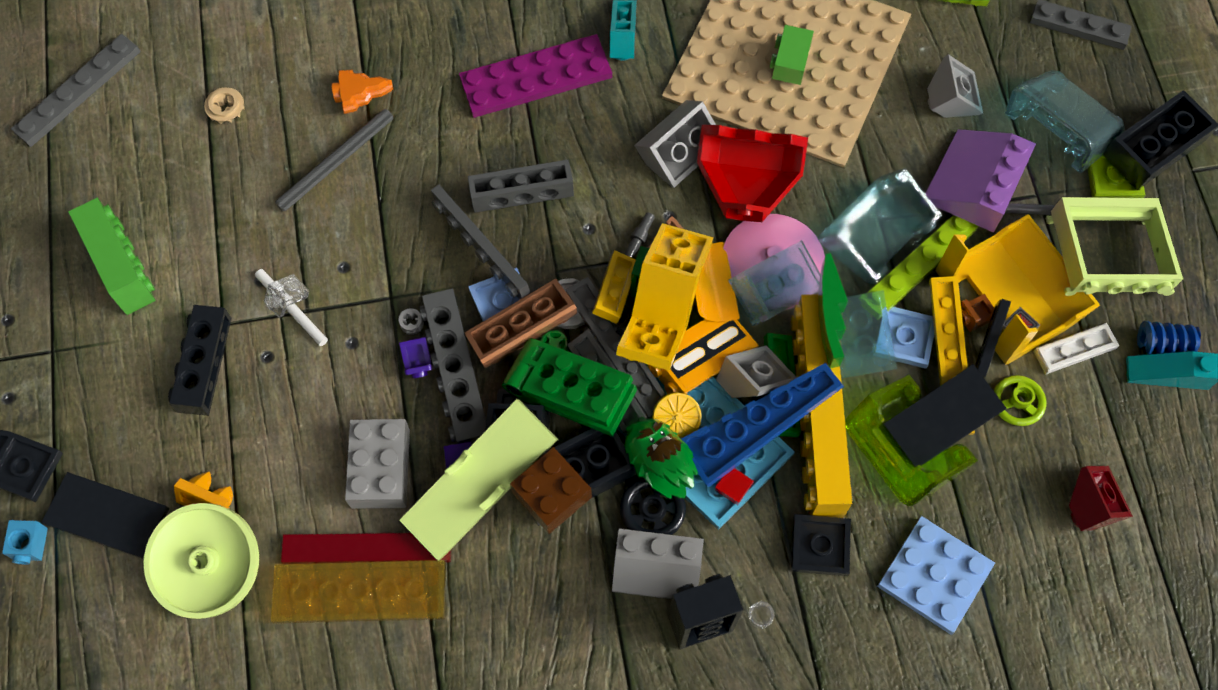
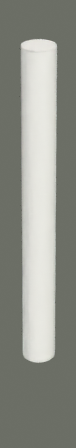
M263 269L258 270L255 273V277L319 346L326 344L328 339Z

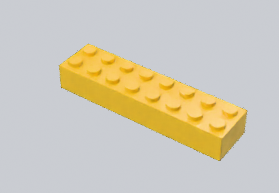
M818 294L801 295L799 303L794 305V315H791V330L796 331V339H793L794 355L798 356V364H795L796 377L824 363L828 365L819 323ZM840 366L831 368L832 372L841 382ZM840 389L800 419L801 431L804 434V441L800 442V454L806 460V467L802 468L803 484H807L808 494L804 495V507L813 516L844 518L852 505L842 389Z

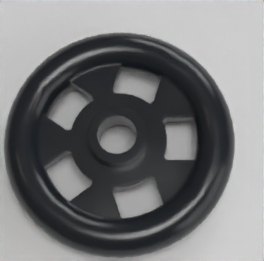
M640 478L629 485L620 501L621 519L628 530L673 535L679 530L686 515L685 499L672 496L673 501L667 505L664 499L660 497L661 494L652 487L653 495L642 498L640 491L651 487L644 478ZM631 504H640L639 515L631 514ZM654 505L658 508V511L650 513L648 507ZM666 512L674 515L668 525L661 521ZM643 520L655 523L654 529L649 530L641 527Z

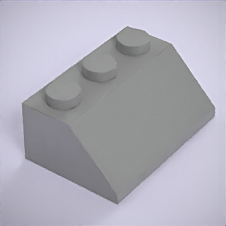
M686 100L634 146L645 164L669 186L674 188L698 167L697 156L701 126L716 124L703 101Z
M619 529L612 592L672 599L673 594L677 593V588L691 583L694 587L698 586L704 539Z

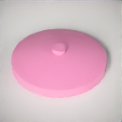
M769 214L762 223L743 221L727 237L723 249L727 252L735 295L746 304L767 311L787 310L794 308V305L799 303L801 295H813L819 287L821 267L825 257L824 251L817 236L802 222L785 215Z

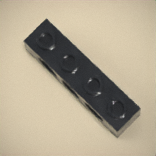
M193 305L192 313L187 317L186 324L188 330L186 338H183L181 341L180 349L182 354L180 362H177L175 365L174 387L170 388L168 394L169 404L177 413L205 416L210 414L232 320L227 310L223 307ZM209 332L205 338H200L203 333ZM203 356L200 362L194 363L198 357ZM198 381L194 387L188 388L191 382Z

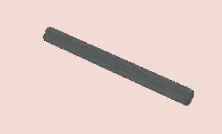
M387 109L378 113L275 201L279 209L282 211L288 210L393 120L392 114Z

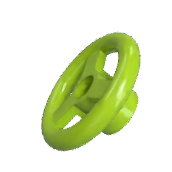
M1014 375L1002 379L994 389L995 394L1001 400V393L1004 388L1010 384L1017 383V387L1013 390L1011 397L1003 400L1002 403L1007 409L1012 407L1023 409L1030 417L1017 418L1005 410L998 415L1004 421L1015 426H1028L1039 421L1045 413L1047 404L1042 388L1034 380L1025 376ZM1035 394L1038 399V408L1032 405V402L1035 400ZM1017 396L1022 397L1024 402L1020 401Z

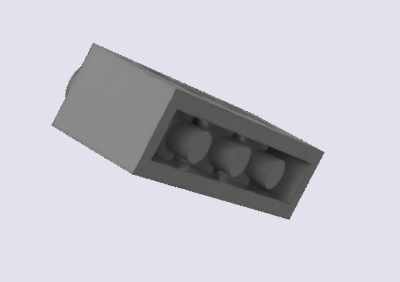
M569 159L468 176L474 213L574 196Z

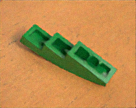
M828 253L825 254L821 267L818 304L822 343L829 368L831 369L839 367L844 358L839 339H842L846 330L841 313L844 312L848 299L832 255Z

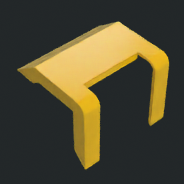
M1028 214L1007 225L997 234L971 249H968L964 244L967 238L966 235H954L935 270L939 277L958 276V283L967 279L979 296L983 294L987 296L993 307L1001 299L1011 301L1005 321L1021 307L1040 324L1038 329L1036 327L1028 328L1020 316L1015 314L1000 335L995 348V352L1005 365L1063 333L1100 306L1092 294L1076 292V294L1071 296L1065 295L1064 289L1070 287L1063 257Z

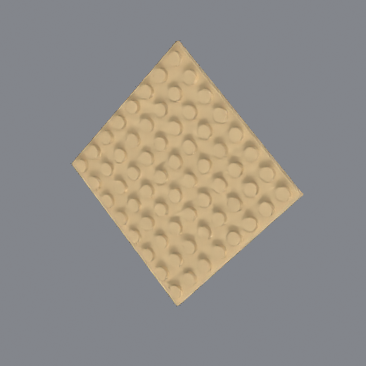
M710 0L662 98L681 105L686 100L703 101L712 118L741 129H757L769 133L795 134L807 137L806 154L844 168L905 31L911 13L875 0ZM785 25L814 31L801 85L772 79L774 69L769 68L772 55L778 54L779 50L775 48L777 35L783 34Z

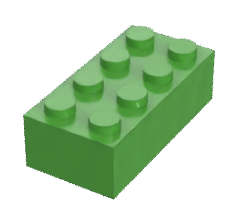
M97 197L68 211L109 295L125 314L129 315L156 301L152 294L155 287L149 277L143 272L145 268L139 257L135 256L133 252L135 248L129 237L125 236L123 232L125 228L118 216H115L109 204L104 206Z

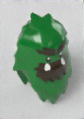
M640 417L637 422L626 428L628 434L625 438V450L629 454L630 463L634 464L638 477L642 476L662 496L671 499L672 496L684 499L686 487L692 489L694 487L693 475H698L692 451L677 436L678 433L670 429V425L656 418Z

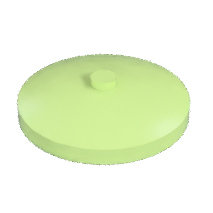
M209 503L187 505L167 515L152 532L144 554L145 578L155 599L170 612L193 619L218 616L237 606L252 588L259 568L258 544L248 523L233 510Z

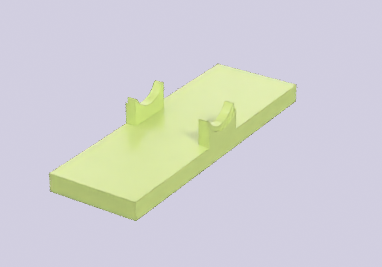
M516 399L468 450H464L460 457L444 470L445 474L399 521L438 561L441 560L511 488L510 483L533 465L558 439L520 400Z

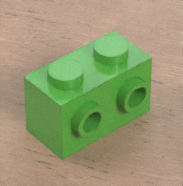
M785 25L783 34L777 35L775 48L779 49L778 54H773L769 68L774 69L772 79L801 85L814 31Z

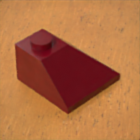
M1085 466L1081 468L1069 503L1072 511V521L1080 528V531L1095 530L1133 517L1109 466Z

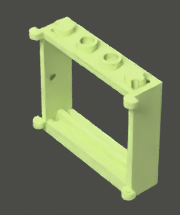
M1062 197L1052 209V216L1046 217L1047 224L1055 225L1070 283V287L1064 289L1066 296L1074 295L1076 292H1085V294L1095 292H1108L1109 294L1120 292H1133L1134 294L1157 292L1164 296H1169L1175 292L1174 288L1183 280L1159 198ZM1073 220L1142 221V224L1146 226L1160 274H1087Z

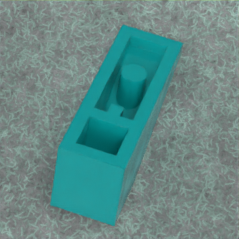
M613 0L610 58H616L617 60L634 59L637 0Z
M1190 351L1128 356L1126 358L1127 383L1209 390L1218 382L1217 353Z

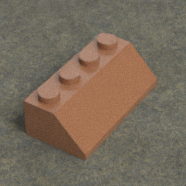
M554 279L466 331L465 335L480 361L487 368L492 364L498 363L512 352L521 349L529 338L536 339L559 324L565 323L577 314V308L557 279Z

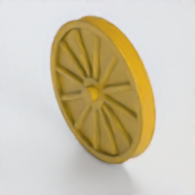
M674 392L663 396L656 403L652 418L670 425V429L678 433L677 436L679 438H683L699 429L702 414L698 403L691 396L681 392Z

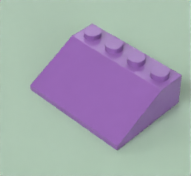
M958 129L922 201L994 233L1006 211L1036 143L1012 133Z

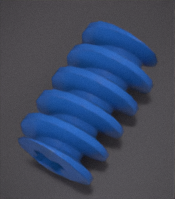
M1143 321L1137 334L1138 347H1145V353L1148 355L1152 354L1154 348L1156 354H1163L1164 349H1166V353H1175V350L1177 352H1197L1201 341L1199 327H1194L1193 325L1184 326L1182 324L1173 325L1168 322L1162 324L1160 322L1151 323L1150 321Z

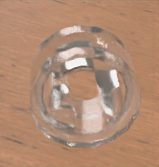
M763 601L754 603L750 607L748 614L749 622L757 629L768 628L775 616L772 606ZM763 608L766 610V616L769 619L767 621L763 619L762 622H758L756 620L757 615L753 612L756 609L760 612V609Z

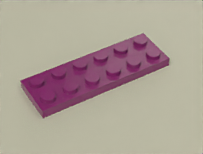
M595 34L461 72L459 77L473 118L610 79L612 78V70L598 35Z

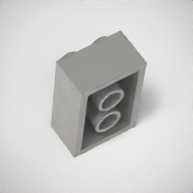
M405 419L350 420L345 500L351 509L406 508L410 429Z

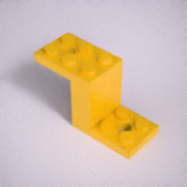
M664 223L661 224L643 261L632 317L618 344L616 355L670 371L688 326L699 276L712 246L713 237Z

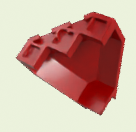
M702 125L697 164L725 218L762 223L803 176L808 138L795 134L769 133L757 129H735L723 125Z

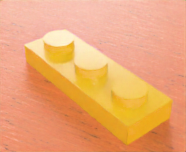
M614 250L592 314L615 324L618 323L630 289L631 273L636 259Z

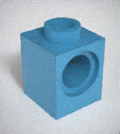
M9 520L2 554L11 558L12 563L28 565L31 560L42 561L48 528L38 521ZM29 538L28 544L21 549L22 542Z

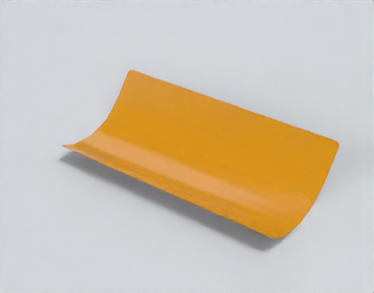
M725 242L712 243L701 270L695 293L700 316L714 322L732 321L740 318L727 252L723 249Z

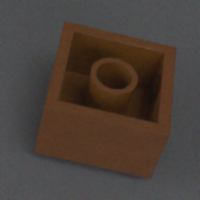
M554 447L510 483L513 495L548 534L592 498L591 487Z

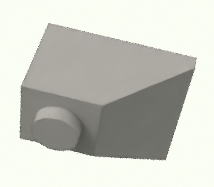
M949 54L944 56L927 88L930 109L945 118L982 114L983 110L974 71Z
M762 346L726 356L716 381L732 398L770 393L782 385L789 384L790 381L797 377L767 346Z

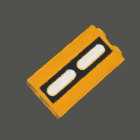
M704 319L685 331L670 371L658 369L652 365H648V368L654 377H658L663 383L667 394L674 392L687 394L718 374L726 356L755 349L759 345L738 320L714 322Z

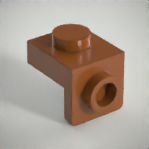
M985 294L971 301L967 299L961 301L963 326H966L969 332L990 322L994 307Z

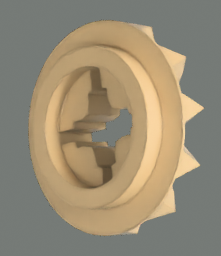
M219 88L208 95L205 100L204 109L212 121H218L220 124L224 121L232 123V119L240 117V112L245 110L244 99L233 88ZM228 101L230 107H226L225 110L222 111L220 106H224L225 103H227Z

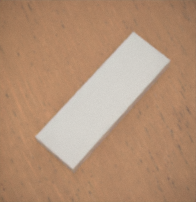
M1104 323L1038 347L1033 352L1046 375L1115 350L1119 344L1108 324Z

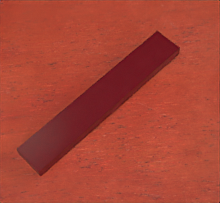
M412 533L283 534L282 564L451 562V550L438 561Z

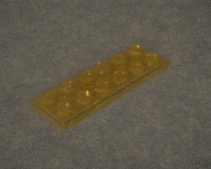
M445 560L275 565L271 622L278 624L445 619L446 562Z

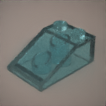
M800 241L741 272L728 281L751 324L755 326L798 303L801 295H813L818 292L821 274L803 241Z
M884 290L847 297L848 303L844 312L841 313L846 330L842 339H839L844 353V358L840 365L842 378L898 369Z

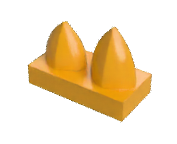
M210 472L199 474L189 481L180 478L174 485L176 502L183 506L209 503L229 508L233 492L230 486L219 488L213 492L208 491L211 484Z

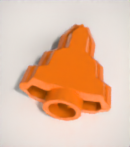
M339 70V82L332 83L335 103H342L344 114L355 112L358 107L368 105L372 98L382 97L393 90L392 80L383 77L369 78L365 73H354L352 70Z

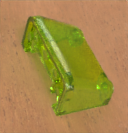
M910 375L869 394L845 420L848 434L897 498L907 506H913L921 502L978 461L966 446L955 444L924 465L912 467L883 427L884 423L921 399V390Z

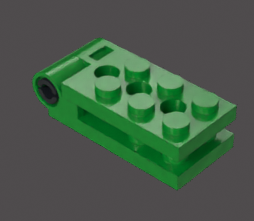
M529 338L502 383V387L518 397L519 400L532 405H543L547 411L610 436L614 435L637 392L636 385L632 384L633 378L630 374L533 338Z

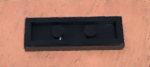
M1001 299L995 304L975 363V367L983 378L987 375L1011 301Z

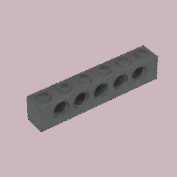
M452 288L423 295L424 305L419 307L423 322L428 321L430 329L425 330L428 344H434L435 352L431 353L434 369L439 368L441 373L440 377H436L440 393L445 392L447 401L442 402L446 418L451 417L453 426L448 427L451 441H457L458 444L471 442L473 445L485 432L486 418ZM441 318L448 319L444 324L436 323ZM445 342H454L450 348L442 347ZM452 365L460 366L456 372L447 371ZM458 389L466 390L463 396L456 397L453 395ZM465 413L472 415L469 421L463 422L459 420L460 416Z

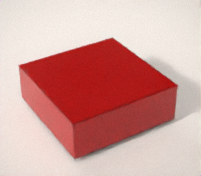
M734 468L721 478L715 490L738 505L754 481Z

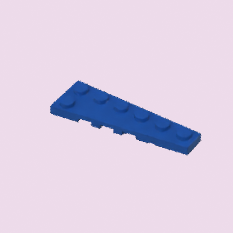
M824 363L790 381L789 384L782 385L771 391L769 395L757 401L754 400L746 404V407L732 414L729 413L710 426H704L681 439L693 453V461L699 476L706 486L710 487L844 386L828 365Z

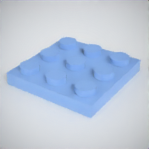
M921 516L877 587L952 635L995 562Z

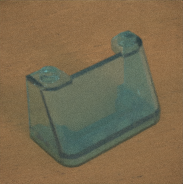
M1056 70L1047 71L1022 82L1014 88L1005 114L1013 120L1020 115H1023L1022 118L1024 120H1028L1033 116L1066 142L1065 152L1067 154L1072 152L1075 161L1071 166L1079 173H1082L1100 158L1113 140L1125 131L1124 122L1120 117L1114 115Z
M906 168L885 174L875 180L818 236L817 240L826 250L868 284H878L888 275L886 272L889 268L886 263L915 234L931 232L937 226L935 222L942 214Z

